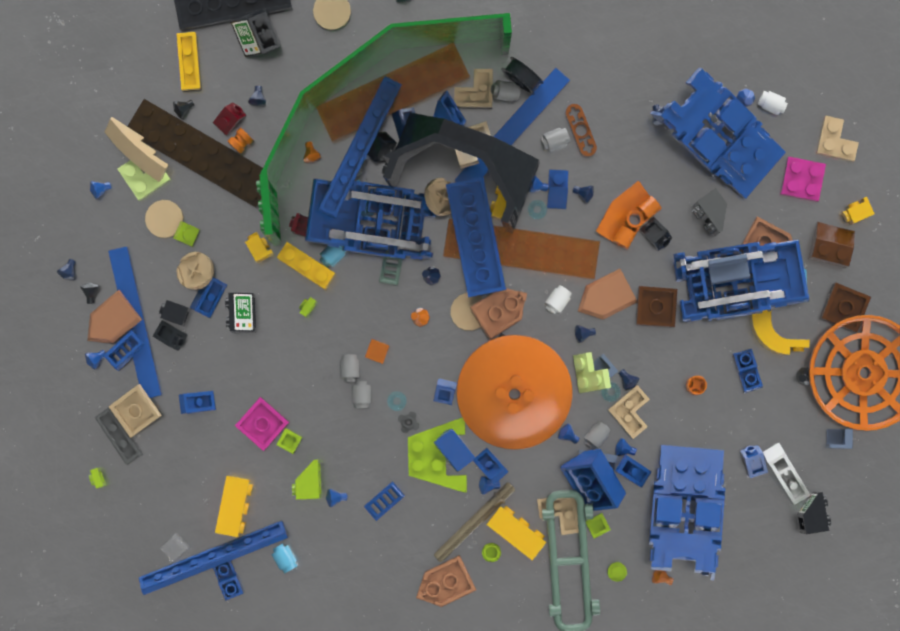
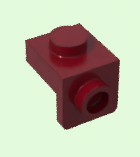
M231 103L223 108L212 123L225 135H228L237 123L245 118L246 114L239 105Z
M297 213L296 217L292 216L289 224L291 232L305 237L308 217Z

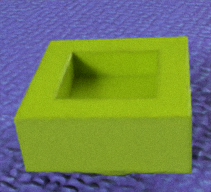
M180 221L173 239L192 247L200 229Z
M311 297L308 300L304 299L299 307L301 309L299 313L307 318L318 302Z
M285 428L276 445L294 454L303 437Z
M101 468L90 470L91 475H89L92 486H95L96 489L106 486Z
M603 513L594 516L593 519L586 520V525L593 539L611 530Z

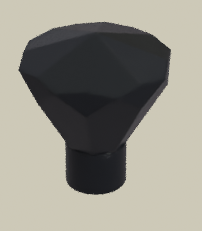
M192 100L173 102L174 112L179 118H183L187 111L194 107Z
M90 282L81 285L80 288L86 296L87 304H93L99 285Z
M802 367L797 372V380L802 385H810L809 367Z

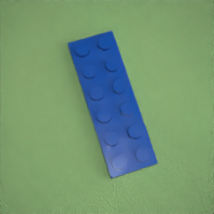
M484 177L446 184L468 298L505 291L506 287Z

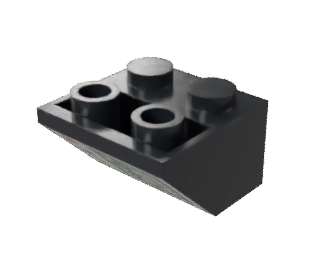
M266 7L230 21L245 57L264 54L280 47V40Z
M228 293V297H225V307L229 310V317H226V328L230 329V332L233 334L256 333L255 294Z
M812 492L811 496H809L797 513L800 533L807 535L829 531L831 518L826 513L825 507H828L827 496L823 495V492Z

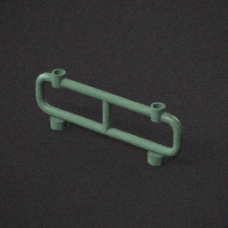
M561 490L551 493L546 500V509H542L543 521H547L553 605H549L550 617H554L555 625L559 630L585 631L592 623V616L600 615L599 600H591L586 520L593 519V505L584 504L582 495L575 490ZM574 498L576 500L580 557L557 558L553 506L556 499ZM581 564L585 620L582 624L565 625L561 617L558 566Z

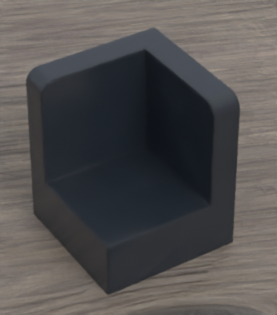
M378 132L367 155L374 162H384L386 160L383 155L392 152L397 142L387 132Z

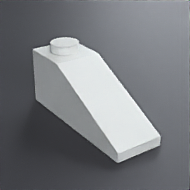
M780 443L763 451L767 462L794 505L811 496Z

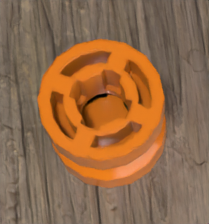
M239 128L236 131L235 137H231L227 142L237 152L242 154L245 151V146L250 145L254 140L242 128Z
M693 376L686 382V389L692 395H700L707 388V382L701 376Z

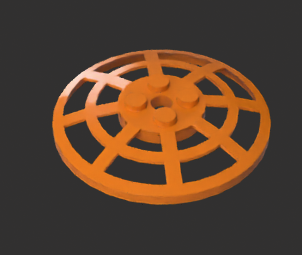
M873 315L846 318L829 328L814 347L809 364V383L812 394L824 413L845 427L864 431L879 430L900 421V404L895 400L900 393V353L897 350V347L900 346V335L890 342L880 335L870 333L871 322L884 324L899 334L900 325L889 319ZM863 321L862 333L849 335L841 341L834 334V331L846 324ZM828 338L834 347L828 355L825 368L814 367L818 351L823 342ZM861 339V350L851 353L844 346L852 340ZM869 339L879 341L886 347L879 354L869 350ZM839 351L845 358L842 368H831L833 358ZM891 353L896 359L898 370H888L884 359ZM863 367L869 370L867 378L860 376V370ZM814 375H825L827 388L833 397L826 405L817 392ZM831 375L841 376L845 385L838 393L832 385ZM888 377L898 378L896 387L890 395L883 387ZM850 391L859 395V407L849 404L843 398ZM878 393L884 399L878 405L867 407V396ZM839 403L848 410L859 412L860 424L845 421L836 416L831 410ZM888 405L897 412L895 416L883 422L868 424V413L879 411Z

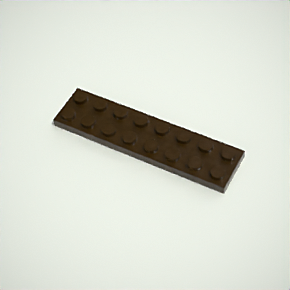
M143 99L127 126L144 137L143 143L257 208L258 200L262 199L261 195L257 192L256 181L260 180L259 175L263 167L148 100Z

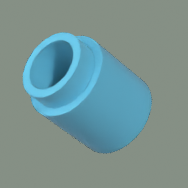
M327 246L320 253L322 257L319 260L326 267L329 265L334 267L346 255V251H342L343 247L341 246L339 248Z
M282 543L273 549L274 553L271 555L278 568L284 574L297 567V560L288 545L284 547Z

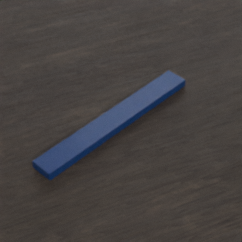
M555 68L543 81L544 83L540 84L534 91L535 95H530L493 137L512 146L570 80ZM478 158L479 164L465 167L454 181L460 182L484 177L488 169L484 162Z
M384 76L318 211L334 219L336 218L402 84Z
M128 247L109 250L117 291L120 290L142 318V321L131 329L145 344L133 356L138 382L149 398L161 396L162 393ZM131 337V338L129 339V341H130V342L134 345V347H135V346L137 345V343H136V342L132 339V337Z
M279 521L139 577L141 591L143 595H146L288 538L284 523Z

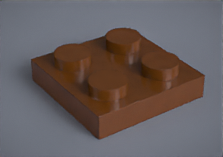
M834 283L821 319L836 324L846 318L864 315L871 296L839 283ZM862 321L846 324L842 327L857 333Z
M639 286L636 325L675 327L678 289Z

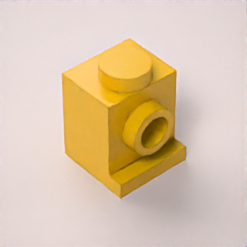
M867 197L861 199L860 204L859 201L849 204V209L842 212L844 220L849 222L850 225L875 214Z
M257 232L247 237L248 240L245 243L257 263L274 255L271 249L267 250L270 246L265 237L260 238Z

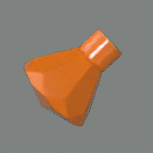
M311 141L306 142L304 162L312 163L318 161L321 158L320 153L313 147Z
M423 308L416 309L411 314L413 323L420 327L426 325L430 318L428 311Z
M655 570L652 576V582L655 584L666 583L672 585L674 581L672 577L668 576L666 571Z

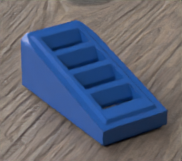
M131 330L103 356L115 370L119 371L145 344ZM131 337H132V339L137 343V345H136L135 347H134V345L129 341V339H130ZM127 343L132 350L128 351L124 344ZM120 349L125 352L126 355L124 357L119 352ZM116 354L121 360L117 361L113 356Z
M392 481L364 507L377 521L405 495ZM391 488L398 498L395 499L388 490ZM383 494H386L389 497V499L392 501L391 504H389L385 500V498L382 496ZM380 499L386 508L383 509L376 500ZM373 503L380 510L379 514L371 507Z

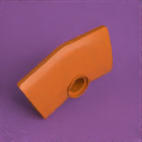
M637 181L612 201L596 232L618 246L629 249L641 225L662 208L658 201L647 193L640 181ZM630 216L638 217L639 224H631L629 221Z

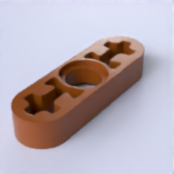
M571 104L567 107L565 115L577 147L582 156L592 157L597 150V146L583 109L578 104ZM572 108L575 111H579L577 114L578 120L583 119V121L577 122L575 125L572 124V122L576 121L574 116L569 115ZM577 126H584L587 130L586 134L583 136L577 135L575 131ZM590 137V139H587V144L593 146L591 153L583 151L585 143L584 141L580 143L579 140Z

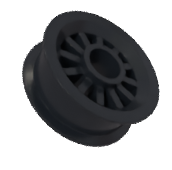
M510 57L511 62L506 68H501L502 72L513 83L519 85L522 90L530 95H535L533 91L539 84L544 82L523 62Z

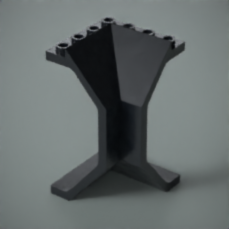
M410 112L395 151L383 155L386 162L383 166L382 174H384L383 178L392 188L397 187L406 161L435 143L480 158L506 200V208L501 222L505 232L513 234L538 170L539 159L493 136L443 118Z

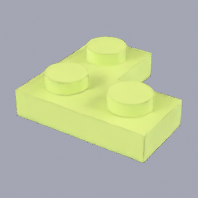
M131 160L118 168V171L139 201L171 180L165 172L163 179L158 182L147 173H143Z
M592 352L573 355L579 393L611 388L608 369L594 370Z

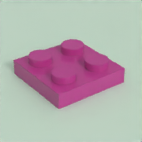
M787 157L780 195L818 202L826 164Z
M260 397L238 421L235 427L261 450L265 451L289 422Z

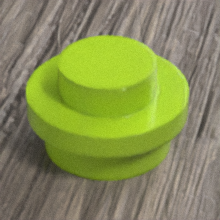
M488 543L482 549V556L488 562H495L501 556V549L495 543Z
M620 562L612 563L608 568L609 578L615 582L625 579L627 575L626 567Z

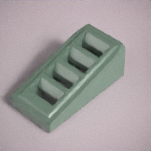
M383 257L379 283L398 286L403 259ZM387 259L398 260V264L389 263ZM386 266L395 267L397 270H386ZM385 273H386V274H392V275H396V276H395V279H394V278L384 277V275H385Z

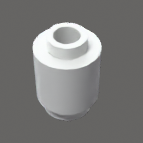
M763 91L758 105L762 106L761 108L779 115V113H784L788 103L785 102V97L771 91Z
M559 285L545 301L546 309L554 315L556 313L560 314L570 301L572 293Z

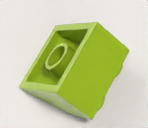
M320 459L313 460L297 477L295 484H292V496L296 495V500L322 498Z

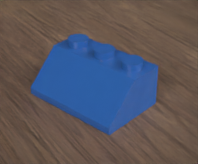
M601 449L584 451L560 467L572 489L582 495L584 504L593 505V511L616 509L626 495L623 486Z

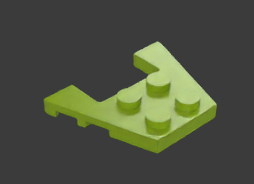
M463 417L408 437L409 476L467 493L466 475H446V458L433 443L449 429H453L457 435H465V421Z

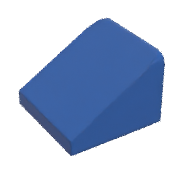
M438 379L433 401L452 405L457 383Z

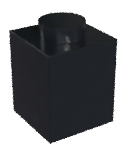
M167 300L166 303H162L159 314H161V319L184 327L191 309Z

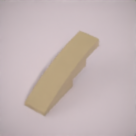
M111 117L104 133L129 160L160 182L169 165L154 156L156 151L142 142L143 136Z

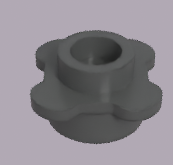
M409 412L408 415H400L398 417L403 433L419 428V423L416 421V413Z

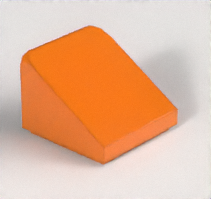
M371 339L365 357L383 364L390 346Z

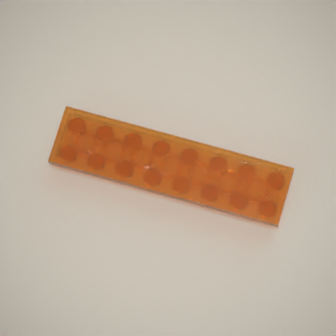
M452 43L321 104L316 109L332 142H335L358 130L384 76L402 84L386 115L388 117L398 110L405 109L469 79L470 75L455 44Z
M449 219L443 257L460 259L453 219ZM493 225L501 266L595 279L600 241L514 229L513 234L505 232L504 227Z

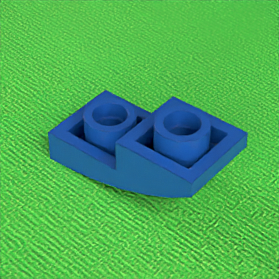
M752 349L734 353L733 357L744 393L763 388Z
M232 561L213 568L225 601L243 594Z

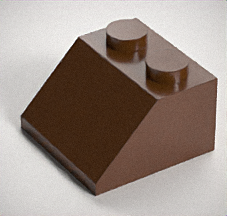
M817 222L808 259L842 268L849 267L854 249L855 231Z

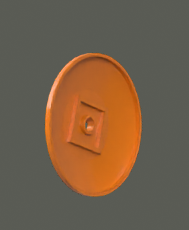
M506 335L484 343L466 360L458 378L457 402L465 423L480 439L504 449H525L546 441L562 426L571 407L572 382L564 361L550 346L529 336ZM512 389L520 391V396L517 399L509 396V392Z

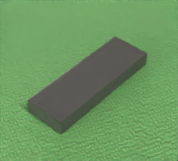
M110 408L94 417L126 465L143 455L133 438L129 437Z

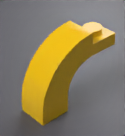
M764 310L763 313L750 315L752 332L758 342L767 350L787 356L790 355V348H792L793 352H804V348H809L810 340L785 339L779 336L773 329L771 312Z

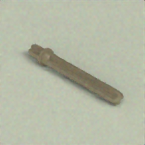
M506 483L497 493L494 492L495 495L434 553L435 558L439 562H443L502 503L505 504L504 501L515 491V488L510 483Z

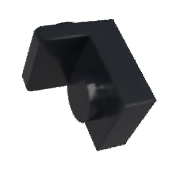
M654 216L640 228L641 233L654 244L658 251L665 248L672 239L669 231Z
M161 320L152 337L178 351L184 344L187 334Z

